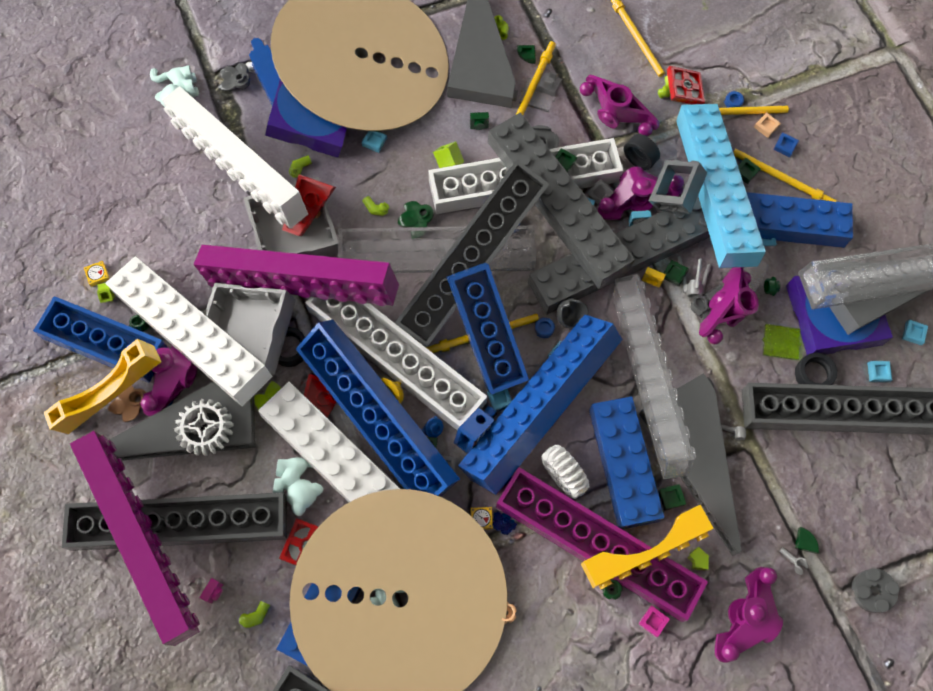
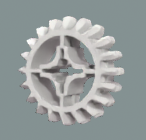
M201 399L198 405L195 401H192L193 407L185 406L187 412L185 414L179 412V416L182 419L175 420V423L179 425V427L174 428V431L178 433L176 439L181 441L180 446L182 448H186V451L189 453L194 451L196 456H199L201 452L204 456H208L209 450L216 454V447L223 449L224 446L221 443L223 441L229 442L226 435H233V432L229 429L234 426L229 421L232 419V416L227 414L228 410L226 407L221 408L222 405L219 402L214 404V401L209 399L206 403L204 399ZM207 413L217 415L220 422L209 420ZM206 423L208 427H205V430L202 431L201 427ZM217 432V434L212 439H210L211 435ZM189 433L199 434L201 442L192 441Z
M554 445L545 450L541 456L542 463L557 486L571 498L576 499L582 496L590 486L587 475L583 472L579 463L560 445Z

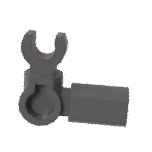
M718 285L703 294V296H696L691 302V310L697 313L699 317L701 316L702 321L710 314L709 302L723 288L722 285Z

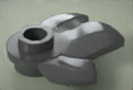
M239 63L235 68L227 66L220 72L224 80L218 88L222 91H232L235 88L243 90L250 85L248 67L243 63Z

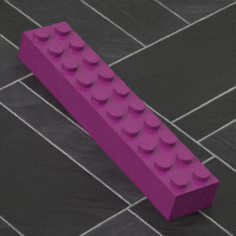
M202 244L193 264L211 287L214 286V283L240 285L245 288L287 290L290 295H299L304 298L317 297L322 300L335 299L341 302L354 301L360 304L372 303L378 306H393L399 288V283L388 262Z
M92 431L69 443L162 644L177 646L199 633V619L195 613L191 614L188 608L190 601L187 595L181 593L178 587L181 584L176 573L172 574L169 568L171 561L166 553H162L159 547L162 545L161 540L156 533H152L150 527L153 524L147 514L144 515L141 510L143 503L139 496H135L132 491L134 484L123 472L126 468L120 458L117 459L114 453L117 451L114 443L111 440L108 441L104 435H100L96 431Z
M520 467L516 470L496 504V508L582 561L602 552L630 555L652 549V547ZM656 557L650 560L652 565L642 570L636 567L630 570L632 574L624 579L614 578L625 588L681 622L688 621L708 583L705 579L668 557L660 561Z

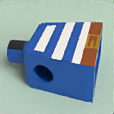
M490 406L484 411L477 408L458 428L454 444L468 454L494 423L493 418L497 415V412Z

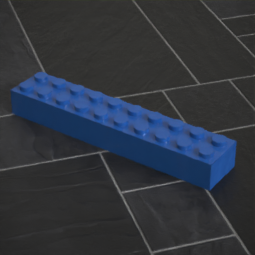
M584 315L488 431L460 462L458 467L471 481L495 495L500 491L623 340L614 324L588 315Z
M333 319L318 322L296 348L297 352L403 488L423 491L442 497L460 480L458 475Z

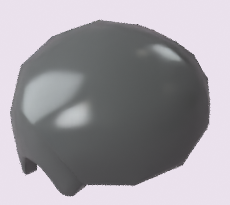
M570 298L561 302L558 306L557 319L562 326L572 329L584 315H588L589 310L582 301Z

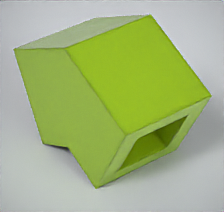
M105 283L97 284V294L100 303L113 301L115 294Z
M698 546L687 558L692 562V569L706 571L709 567V555Z

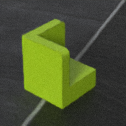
M456 141L440 146L433 152L439 168L464 163Z

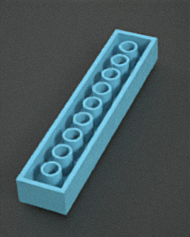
M718 104L681 105L676 122L688 162L693 160L700 162L707 172L698 197L719 268L756 267L760 264L766 251Z

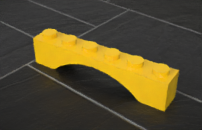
M139 339L135 340L121 352L117 365L102 381L88 390L60 400L44 412L50 430L70 434L161 363L155 346Z
M698 505L680 514L666 538L652 549L630 555L602 552L583 561L581 566L592 588L599 586L601 590L612 584L611 579L619 577L620 580L632 574L630 570L636 567L642 570L652 565L650 560L656 557L660 561L670 556L669 551L675 548L681 551L689 547V541L695 538L699 542L709 537L708 532L714 528L702 506Z

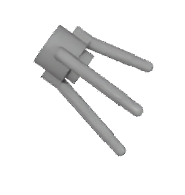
M678 256V263L683 265L681 256ZM701 258L698 260L696 279L690 280L687 284L685 276L682 281L683 293H687L688 298L694 299L696 296H703L705 293L711 265H707L701 284Z

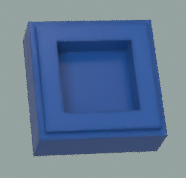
M782 132L773 150L791 157L799 140Z

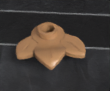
M131 385L109 405L108 411L117 415L122 414L124 422L132 421L138 416L140 408H142L141 400L146 392L143 389H134ZM141 396V400L139 402H135V399Z

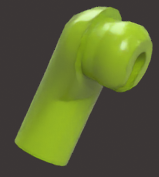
M497 15L494 19L501 40H506L509 26L502 16Z
M668 76L665 77V86L658 90V96L661 99L670 96Z
M309 155L292 161L289 168V175L291 177L297 178L301 174L303 167L312 164Z
M370 196L362 200L370 214L384 216L388 213L389 205L384 202L377 205Z
M260 601L255 612L243 613L239 617V623L244 628L260 625L270 605Z

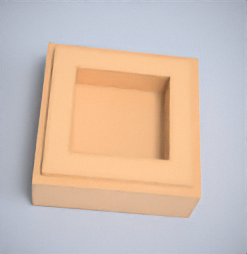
M766 113L755 124L754 128L769 138L779 128L781 123Z

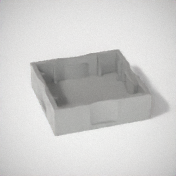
M252 196L244 197L258 250L326 257L341 254L326 203L320 210V216L312 221L303 236H297L283 231V225L277 221L274 213H268L262 205L263 203L256 202Z
M214 283L206 308V316L264 364L270 374L275 375L296 300L287 290L245 288L240 285Z

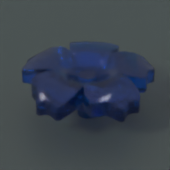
M498 511L493 514V528L497 531L501 530L503 535H508L512 530L516 529L517 524L514 520H510L511 517L504 512L501 514Z

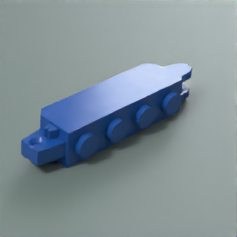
M258 37L251 40L253 50L250 52L249 57L255 73L273 106L280 77L275 69L269 46H264L262 40Z

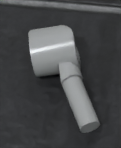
M721 424L722 430L734 433L735 440H745L746 429L744 427H729Z
M783 547L780 549V552L794 564V570L797 574H803V570L799 566H804L808 569L806 559L796 558Z

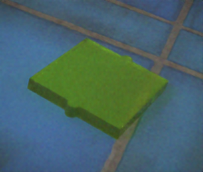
M765 324L764 337L762 339L764 342L763 355L799 360V347L802 345L800 342V329Z

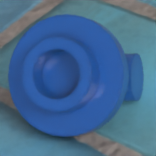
M434 416L427 421L421 430L426 436L436 438L443 431V422Z

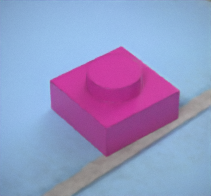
M211 578L199 598L212 604L222 594L223 589L221 588L224 584Z
M651 605L638 624L657 638L670 619Z

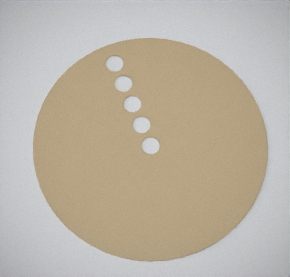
M289 0L280 10L272 28V59L281 81L293 97L304 107L334 124L364 131H384L403 127L428 113L438 102L446 86L448 56L443 39L429 17L410 0ZM358 48L365 49L368 52V57L364 59L357 57L355 50ZM381 53L386 57V61L381 64L374 61L373 55ZM391 59H401L404 64L403 67L394 68L391 65ZM410 63H417L421 67V71L419 73H412L408 69V65ZM426 69H436L438 71V77H428L426 74Z
M392 489L370 493L345 504L332 513L317 528L305 545L298 559L290 590V617L298 648L313 674L330 691H463L481 674L492 658L502 636L505 621L502 619H506L507 587L503 566L497 550L484 529L473 517L451 501L431 493L411 489ZM308 583H314L319 587V595L314 600H307L302 594L303 587ZM330 585H337L341 588L342 596L336 602H330L325 597V591ZM352 587H360L364 592V598L358 604H353L348 600L347 594ZM374 589L385 591L386 601L382 605L376 606L371 603L370 594ZM402 590L407 593L408 603L404 607H396L393 604L392 596L396 591Z

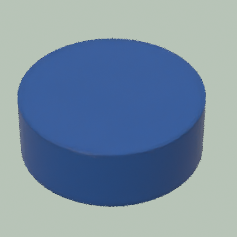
M732 91L727 94L724 103L726 107H742L744 97L741 93Z
M541 318L536 322L535 333L537 336L545 339L553 335L555 325L551 319Z

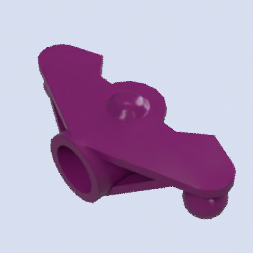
M591 74L586 77V82L581 84L580 93L583 96H590L593 91L598 95L602 109L597 111V115L606 126L616 128L620 124L619 122L640 123L638 132L647 137L660 126L657 118L634 96L627 86L616 84Z
M638 166L626 170L620 176V184L614 190V193L609 198H603L600 201L599 214L604 220H620L624 211L629 209L632 211H650L653 205L649 202L658 178L645 172L643 168ZM674 175L666 194L667 196L680 197L682 195L684 179L680 175Z
M744 267L732 268L722 280L724 283L723 288L709 302V308L712 310L700 323L699 335L701 337L707 336V340L711 344L717 345L723 340L722 332L715 329L717 325L727 322L728 326L735 327L745 316L754 314L758 310L757 295L748 285L751 282V275L744 271Z
M171 345L170 349L160 348L156 350L161 363L152 369V372L155 373L152 391L143 394L141 400L143 412L148 417L165 409L185 388H189L196 378L198 367L173 345Z
M758 567L745 577L748 590L746 598L736 599L729 605L728 617L732 623L730 630L716 634L715 656L720 662H733L739 658L740 653L761 641L770 643L780 633L783 626V618L778 615L771 591V584L777 581V573L774 569Z

